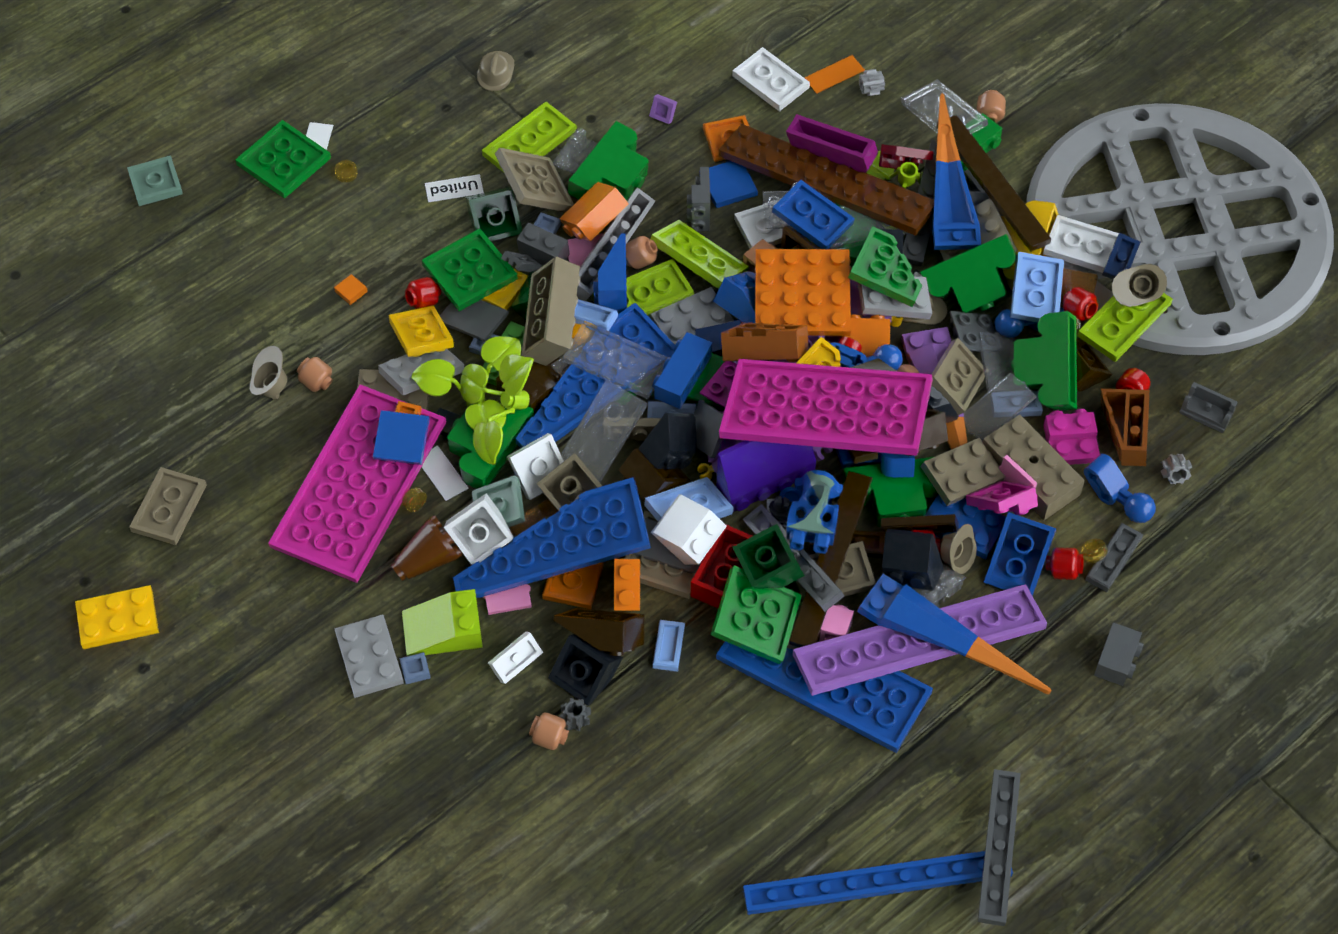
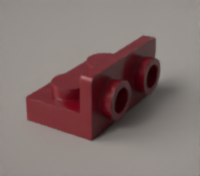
M882 144L879 167L897 169L905 162H912L918 168L919 163L923 164L924 159L933 160L934 151Z

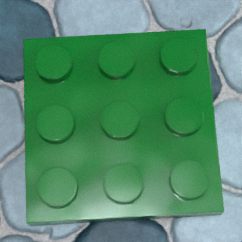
M281 120L235 160L237 166L285 199L331 159V154L287 122Z
M481 229L422 259V266L458 311L518 280L516 271L507 261L501 259L503 255Z
M734 565L730 569L711 635L780 664L784 660L802 595L785 587L753 589L744 569Z

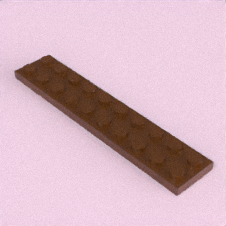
M741 124L719 149V157L791 186H795L802 180L833 203L913 235L919 232L933 214V199L870 174L855 171L847 165L837 164L830 161L827 157L817 156L806 149H799L787 141Z

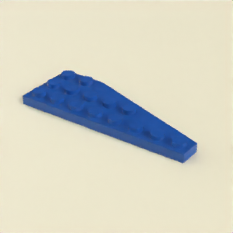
M636 303L632 304L618 314L608 333L596 330L594 337L584 346L582 353L575 362H572L554 386L552 393L547 399L545 398L540 409L534 417L530 418L518 434L516 444L522 448L547 433L552 434L555 442L661 369L666 359L674 354L675 344Z
M634 478L601 486L580 494L579 498L571 504H565L559 508L560 511L548 519L544 518L514 537L513 541L505 547H499L482 562H476L453 577L455 590L475 589L477 599L651 548Z
M726 641L716 654L717 660L895 753L898 752L933 691L932 687L901 671H897L812 696L793 657V649H786L784 660L780 664Z

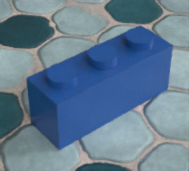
M686 332L683 339L677 341L672 357L666 359L662 374H658L654 379L652 387L655 391V399L681 409L712 357V342Z

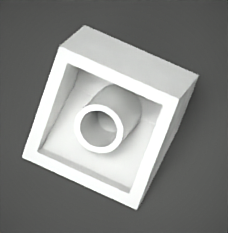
M487 493L448 519L444 526L471 565L478 561H483L492 555L494 550L499 547L502 548L514 538L501 512Z
M679 494L651 533L683 564L694 565L702 561L727 526L710 509Z

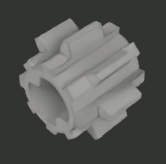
M870 69L863 71L864 74L859 75V85L862 94L874 96L879 95L880 91L885 90L882 71Z
M1170 454L1167 459L1162 461L1164 469L1161 470L1163 478H1168L1170 484H1183L1186 479L1188 480L1191 477L1189 469L1192 468L1190 460H1185L1183 454Z

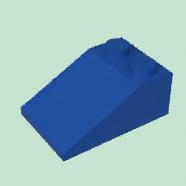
M626 233L620 234L598 271V281H593L594 304L617 310L618 314L627 308Z
M748 271L725 277L713 302L743 323H755L756 274Z
M1008 512L984 583L1004 590L1026 584L1033 596L1056 528Z

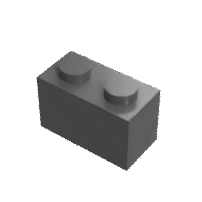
M527 223L517 238L519 253L530 256L541 265H545L554 257L567 260L570 254L568 240L531 223Z
M1113 622L1094 676L1121 686L1124 685L1126 677L1132 679L1136 664L1132 663L1134 656L1139 658L1144 643L1139 642L1142 632Z

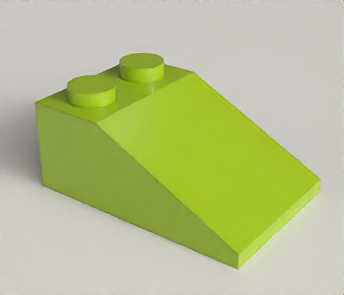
M475 589L450 592L402 611L407 656L423 652L425 655L483 648Z

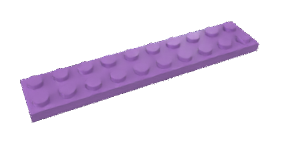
M1026 584L940 608L990 645L1044 630L1047 626V622ZM879 625L793 649V657L812 696L958 654L927 641Z

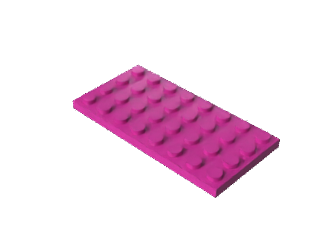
M739 359L719 429V436L724 439L917 456L933 381L932 374Z
M360 384L268 543L270 548L358 583L445 426L446 418L422 408L421 415L429 416L430 418L422 465L374 459L373 452L381 410L394 412L398 401H405Z

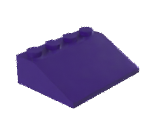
M746 440L718 453L716 487L733 506V512L737 510L742 511L758 500L763 501L771 494L791 487L795 483V478H801L805 473L815 470L816 459L813 446Z

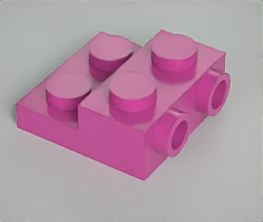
M1077 409L1071 414H1063L1062 411L1057 410L1046 415L1043 425L1046 441L1069 465L1091 463L1100 455L1096 438L1098 431L1094 412Z
M1000 481L966 495L967 505L978 507L979 510H994V513L1010 511L1016 515H1024L1029 512V509L1038 506L1035 487L1007 481Z

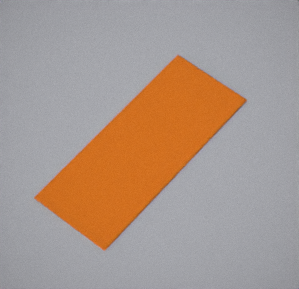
M851 55L805 77V79L810 82L812 89L819 93L865 71V69Z

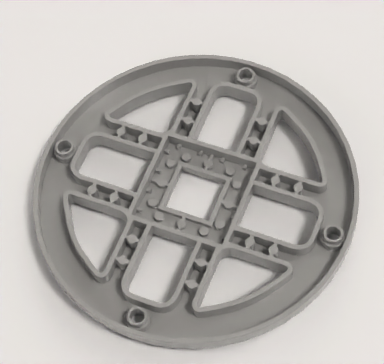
M1143 104L1115 109L1086 120L1068 131L1046 152L1035 170L1027 194L1026 203L1030 201L1055 203L1060 216L1086 224L1123 219L1129 237L1141 241L1131 268L1143 264L1158 266L1167 277V287L1164 293L1173 299L1172 304L1133 343L1135 346L1158 352L1180 355L1226 353L1253 346L1279 334L1301 317L1316 299L1324 284L1332 261L1334 230L1331 214L1319 185L1308 169L1283 144L1264 131L1233 116L1206 108L1181 104ZM1151 138L1164 140L1168 145L1180 178L1144 183L1129 142ZM1196 141L1230 152L1257 170L1226 175L1212 174L1205 165ZM1102 152L1117 190L1062 198L1067 185L1077 171L1090 159ZM1277 197L1285 202L1292 219L1291 221L1234 229L1225 204ZM1194 203L1205 234L1165 239L1154 209ZM1295 250L1294 263L1288 274L1271 292L1262 299H1258L1242 258ZM1064 261L1061 290L1062 303L1066 292L1072 288L1081 287L1095 294L1098 302V312L1113 294L1112 291L1096 280L1107 278L1101 272ZM1214 266L1230 311L1199 315L1193 312L1189 306L1177 271Z

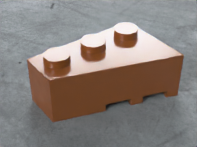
M742 323L721 333L723 361H739V359L775 361L786 359L787 362H797L809 350L807 325Z
M1101 389V406L1118 457L1123 466H1146L1150 390Z

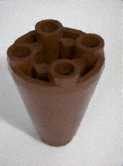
M433 515L420 527L394 559L395 562L391 566L403 581L407 577L411 579L455 561L463 553L437 517Z

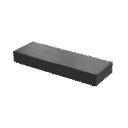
M1121 523L1086 576L1085 581L1108 592L1144 534Z

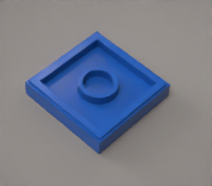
M729 161L709 168L710 198L716 208L758 196V190L746 167Z
M381 410L373 458L422 465L430 421L429 416Z

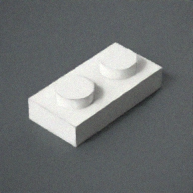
M525 632L490 660L488 664L499 681L506 684L540 656L543 651L531 633Z

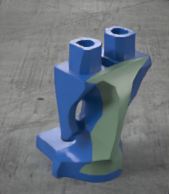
M813 470L805 473L801 478H795V488L800 490L802 495L799 501L792 502L790 507L786 539H789L790 548L793 550H802L805 541L814 543L813 551L816 553L826 554L829 545L834 543L839 505H831L833 498L840 496L843 485L839 484L830 473ZM798 510L803 511V518L797 516ZM825 513H829L831 515V519L829 522L823 521V516Z

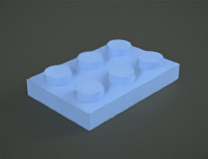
M1024 252L1017 253L1010 318L1038 322L1045 314L1060 312L1063 259Z
M708 477L647 497L644 504L658 522L679 494L710 509L719 519L733 513V506Z

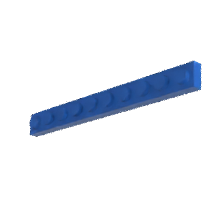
M985 851L744 885L743 893L747 915L982 881Z

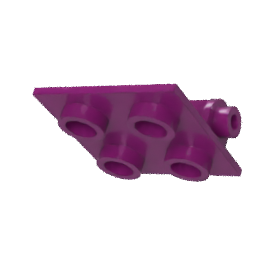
M725 361L700 394L725 408L737 364L732 361Z

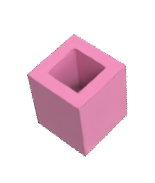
M833 605L827 610L821 627L819 641L848 634L854 611L849 610L843 605Z

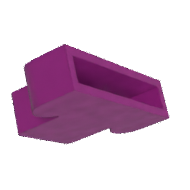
M796 114L786 130L787 137L792 146L806 149L820 157H827L832 162L847 165L858 172L866 173L878 155L874 140Z

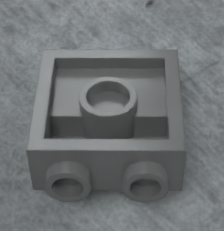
M700 167V176H695V185H691V194H687V222H691V228L697 232L710 231L709 167Z

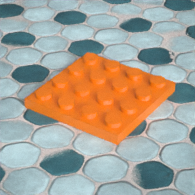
M756 249L755 323L807 325L808 336H850L849 249Z

